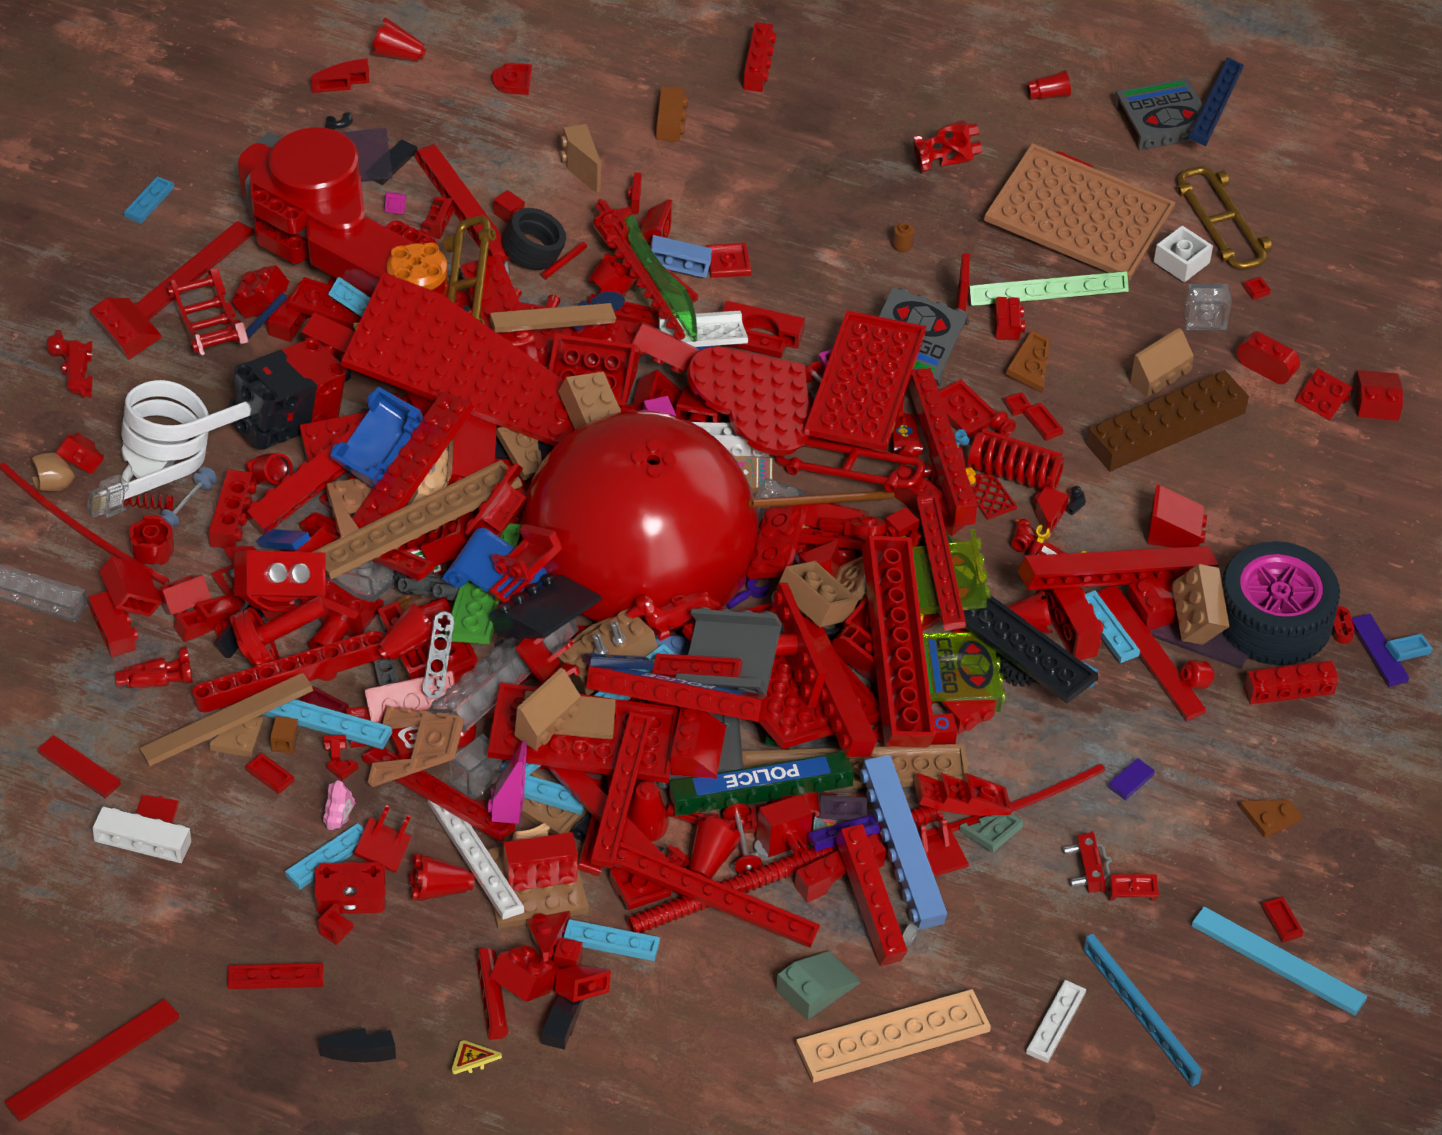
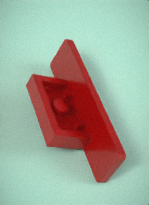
M515 463L507 468L504 473L505 478L501 483H497L494 486L489 500L484 501L480 505L478 515L475 519L472 518L465 527L467 529L465 531L467 536L471 537L477 529L481 528L484 522H487L503 533L521 509L527 497L511 487L523 470L519 464Z

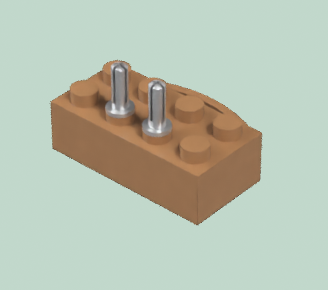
M630 609L621 611L615 617L605 619L588 627L573 639L575 644L557 657L561 662L560 667L564 663L577 666L580 674L575 676L572 673L569 675V678L585 695H590L596 691L586 688L589 665L583 662L585 653L646 657L658 648L654 631L639 617L629 618L626 615V612Z

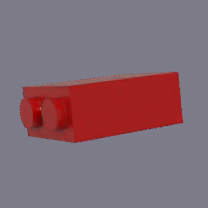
M111 556L99 570L115 608L150 617L162 603L146 565Z

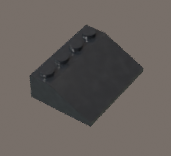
M547 573L542 575L536 583L527 585L524 591L512 595V599L498 604L497 609L489 614L498 638L545 639L601 601L602 598L601 595L563 575Z

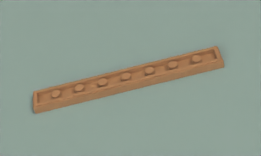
M303 673L298 674L140 747L141 754L148 765L152 766L312 692V685Z

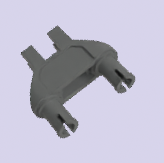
M428 574L420 581L413 578H401L398 581V588L402 592L412 591L414 594L432 595L437 598L444 597L447 600H456L460 587L450 585L442 579L444 575Z

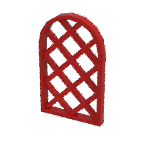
M989 474L974 476L975 482L978 484L977 487H971L972 490H975L974 496L977 506L987 520L1017 509V505L997 478ZM982 479H990V482L982 481ZM980 484L988 485L987 489L979 488ZM990 487L998 488L997 492L989 491ZM977 492H984V497L977 496ZM987 494L995 495L994 499L986 498ZM997 497L1005 498L1004 502L996 501ZM984 502H991V507L984 506ZM994 504L1002 505L1001 510L993 508Z

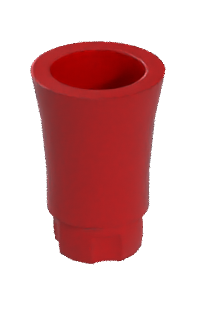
M1066 70L1046 77L1036 78L1035 80L1028 81L1026 84L1030 100L1071 96V84Z

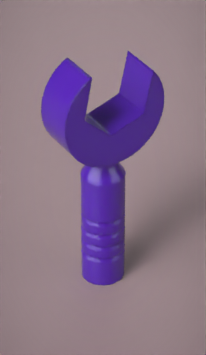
M749 579L747 590L734 596L725 606L730 610L748 599L750 595L754 598L765 597L769 592V583L764 588L756 587L755 584L758 582V579Z

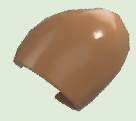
M45 453L32 457V462L35 464L39 476H32V481L38 491H61L73 484L75 473L63 457L56 453Z

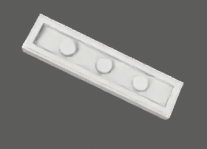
M1067 980L1063 982L1029 1044L1026 1054L1046 1063L1049 1062L1086 994L1085 988Z

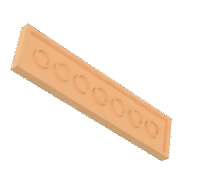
M973 989L799 1038L796 1039V1046L814 1083L990 1032L991 1026Z

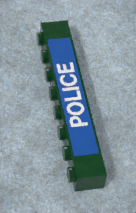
M844 752L720 772L717 775V779L691 777L669 781L670 799L675 816L689 815L727 808L733 804H754L777 800L783 796H797L804 793H816L853 786L854 771L849 757H846Z

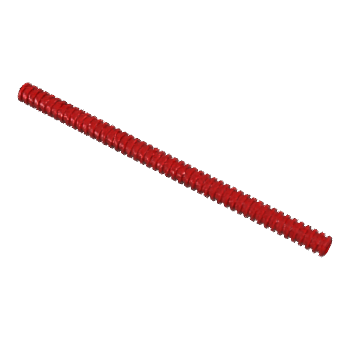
M918 806L916 809L912 808L910 810L915 825L918 820L923 821L922 825H927L928 822L933 823L934 820L938 821L937 815L941 814L940 810L927 806ZM879 822L880 833L875 834L880 842H883L881 837L882 828ZM836 845L815 851L813 847H810L802 856L800 854L799 857H796L794 854H791L790 857H784V860L780 858L777 862H771V865L767 863L764 867L759 866L758 870L754 868L752 872L746 871L745 874H739V877L733 876L732 879L728 878L726 882L722 880L719 883L740 892L749 893L750 890L755 891L757 887L760 889L763 885L768 886L770 883H775L776 880L781 881L782 878H788L789 875L794 876L796 870L838 851L839 848ZM683 895L680 899L675 898L674 902L670 900L667 904L662 903L661 906H655L654 909L643 910L641 914L636 913L634 917L632 915L628 916V926L631 932L645 933L646 929L650 931L653 927L658 928L659 924L663 926L666 922L671 923L672 919L676 921L679 917L684 918L685 914L689 916L692 912L697 913L698 910L702 911L705 907L710 908L711 906Z

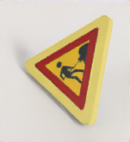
M465 1040L460 1041L452 1073L457 1074L466 1070L472 1073V1068L478 1066L482 1070L484 1069V1064L501 1059L502 1054Z

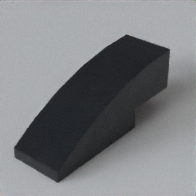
M558 995L542 1031L543 1045L565 1050L569 1036H572L584 999L572 1002Z
M361 1028L318 1038L319 1054L326 1058L363 1063L396 1059L395 1042L391 1030L367 1035L366 1029Z

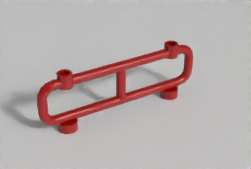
M809 436L804 446L849 454L842 469L802 462L797 457L786 459L784 456L775 455L776 462L786 467L787 472L792 475H796L799 470L881 484L890 493H894L897 488L908 489L916 486L926 470L925 463L921 459L916 458L917 450L910 445H904L899 454L822 441L818 437ZM863 456L913 465L917 467V470L911 479L901 480L896 475L884 477L851 471V468L857 457Z

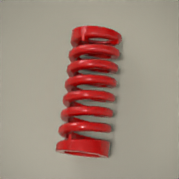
M981 432L977 433L969 453L968 468L976 469L977 471H982L985 468L987 474L991 475L996 472L998 478H1003L1006 475L1009 481H1014L1017 478L1019 484L1023 485L1028 482L1030 488H1035L1038 485L1041 491H1043L1045 486L1057 489L1064 468V458L1053 455L1051 460L1054 462L1053 467L1045 480L1050 460L1049 453L1044 454L1041 466L1035 476L1040 452L1039 450H1034L1028 468L1024 473L1025 462L1029 452V448L1024 446L1019 461L1013 470L1018 444H1012L1009 456L1003 466V458L1008 442L1007 440H1002L998 454L992 463L993 452L997 443V438L993 436L981 461L982 451H985L983 445L985 440L988 441L989 435Z

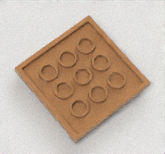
M504 846L487 849L505 877ZM578 869L577 882L567 885H553L546 888L527 889L521 892L514 891L524 906V913L503 920L491 902L498 929L525 925L526 919L532 918L533 915L538 913L549 915L569 910L571 916L589 913V905Z

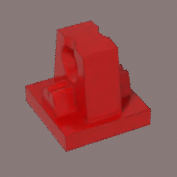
M346 735L323 736L325 751L331 750L332 760L337 759V761H341L340 750L347 748Z
M756 806L751 807L750 814L741 816L744 833H757L759 810Z
M670 844L668 849L671 852L667 856L670 862L683 868L686 865L689 867V857L678 847L674 848Z

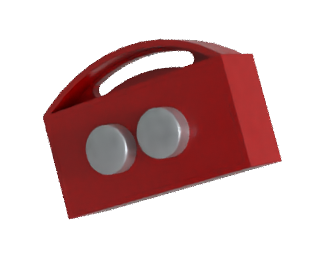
M235 551L234 596H240L253 607L272 613H286L317 596L325 598L326 552ZM258 598L273 602H287L299 598L301 603L289 608H272L260 603Z

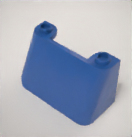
M377 387L374 392L369 394L367 398L369 411L348 442L336 443L330 455L332 460L371 488H374L377 482L382 480L388 466L392 464L401 448L412 437L413 431L419 427L420 422L424 419L419 409L380 387Z
M479 528L472 534L442 579L454 587H462L470 580L488 593L505 576L495 570L491 556L493 554L507 556L514 547L490 530ZM544 567L534 575L535 578L529 584L536 583L542 575L547 574ZM510 577L497 590L501 592L515 577ZM521 579L504 595V597L507 598L525 580Z

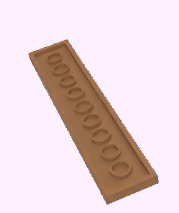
M500 460L313 552H326V575L330 579L339 577L343 573L360 567L362 564L378 558L382 554L396 549L413 539H417L421 535L435 530L449 521L456 520L458 517L476 510L484 501L489 500L494 486L497 483H501L505 478L504 473L508 466ZM517 477L511 487L514 489L521 487V479Z
M964 744L929 745L928 748L874 747L871 755L874 758L886 755L891 756L897 775L902 778V787H915L914 778L917 773L937 780L941 773L961 780L965 773L969 774ZM842 748L742 751L743 768L844 751ZM849 757L852 768L864 757ZM854 773L853 786L839 789L867 788L866 783H862L860 776Z

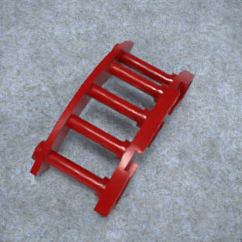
M218 268L210 269L208 271L209 275H206V278L176 285L175 279L169 281V286H167L168 295L174 299L193 352L198 355L205 354L203 348L232 340L238 344L249 342L244 323L238 318H233L236 316L231 303L225 302L223 295H226V290ZM205 286L213 287L215 293L213 299L183 306L179 293ZM216 307V309L220 308L221 310L220 316L190 323L187 314ZM218 324L227 325L224 329L202 335L195 332L196 330Z

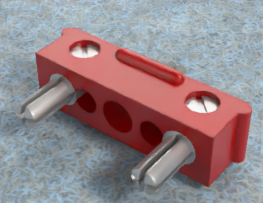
M1090 831L1088 834L1077 835L1078 844L1065 846L1064 853L1080 852L1085 877L1071 879V885L1074 887L1087 884L1089 893L1099 891L1104 893L1106 890L1105 879L1110 875L1108 864L1112 862V859L1106 856L1104 846L1096 842L1093 831ZM1098 847L1101 848L1102 855L1107 860L1105 863L1107 874L1105 876L1102 869Z

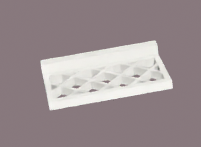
M741 311L674 315L684 330L685 338L681 341L694 347L748 343V337L742 323ZM659 317V330L673 336L675 330L666 327L667 319Z

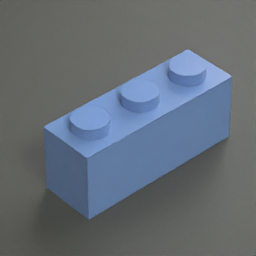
M653 235L648 251L647 265L706 278L711 263L712 248Z

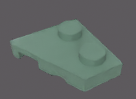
M1013 814L986 816L980 818L977 824L968 826L967 823L960 825V832L994 852L1023 828V820Z

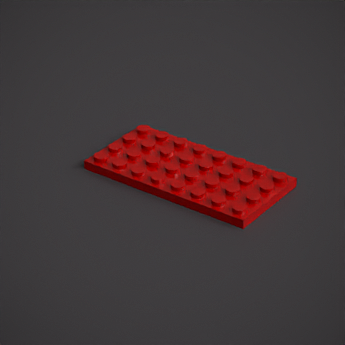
M846 310L806 422L804 434L886 452L926 334L927 326Z
M500 682L488 747V758L511 760L522 743L520 739L515 737L517 707L524 702L525 691H536L537 687ZM580 694V696H585V697H595V698L613 699V698H606V697H599V696H592V695ZM616 699L612 740L553 734L546 745L542 744L537 750L527 745L526 763L613 775L629 713L635 712L652 716L637 779L669 784L671 752L679 708Z

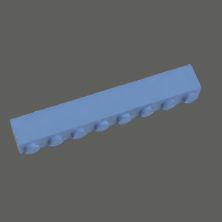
M890 755L864 760L862 770H860V778L862 783H866L868 801L872 802L875 808V820L880 822L882 840L887 842L889 860L894 862L896 868V880L902 884V896L904 901L909 904L910 919L912 923L915 922L919 930L943 925L947 917V911Z

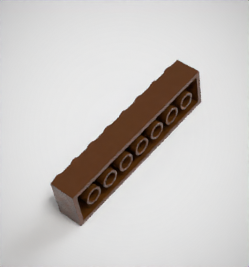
M1223 370L1088 429L1086 446L1111 472L1245 414L1249 395L1226 370Z

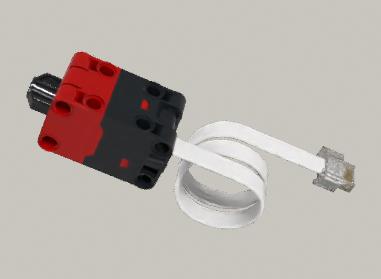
M307 339L298 344L235 366L232 380L235 396L230 400L229 408L211 415L208 414L204 403L194 392L178 383L154 380L136 386L127 394L125 399L121 431L124 443L135 453L154 460L173 461L196 455L188 460L128 483L119 474L100 481L99 488L89 491L87 512L93 518L104 514L106 518L126 511V507L123 506L125 499L192 474L200 468L205 459L208 432L231 423L254 447L267 449L299 436L300 425L339 417L344 385L346 381L351 379L350 369L341 366L342 358H335L318 340ZM156 396L168 397V398L175 399V400H177V401L183 403V404L186 405L187 407H189V408L197 415V417H196L191 411H189L187 408L181 406L180 404H177V403H175V402L168 401V400H160V399L147 400V401L138 403V404L134 405L133 407H131V406H132L133 404H135L136 402H138V401H140V400H143V399H145V398H149V397H156ZM165 416L182 424L162 425L145 420L143 417ZM130 428L134 430L136 433L146 438L157 441L173 442L186 440L192 437L196 438L180 444H157L140 438L139 436L134 434L130 430Z

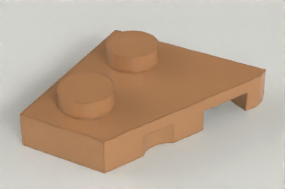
M253 718L219 734L210 742V750L253 757L264 725V718Z

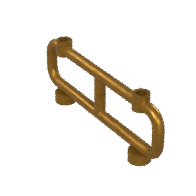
M1203 166L1182 171L1177 179L1179 184L1177 185V193L1180 197L1187 196L1221 249L1219 251L1221 262L1228 261L1234 268L1241 270L1262 265L1266 261V252L1272 250L1270 238L1268 236L1256 238L1224 189L1225 186L1229 185L1226 171L1214 173L1211 169ZM1198 174L1206 175L1229 211L1209 217L1193 193L1191 184L1186 182L1185 179ZM1235 218L1259 257L1245 262L1238 261L1235 258L1233 249L1228 247L1214 224Z
M476 216L463 220L457 227L455 235L444 238L446 251L449 253L453 252L447 298L455 303L457 290L475 286L472 316L485 324L484 320L480 318L489 241L495 240L496 233L491 228V223L487 217ZM482 224V230L479 231L481 243L477 276L458 281L464 231L470 226Z

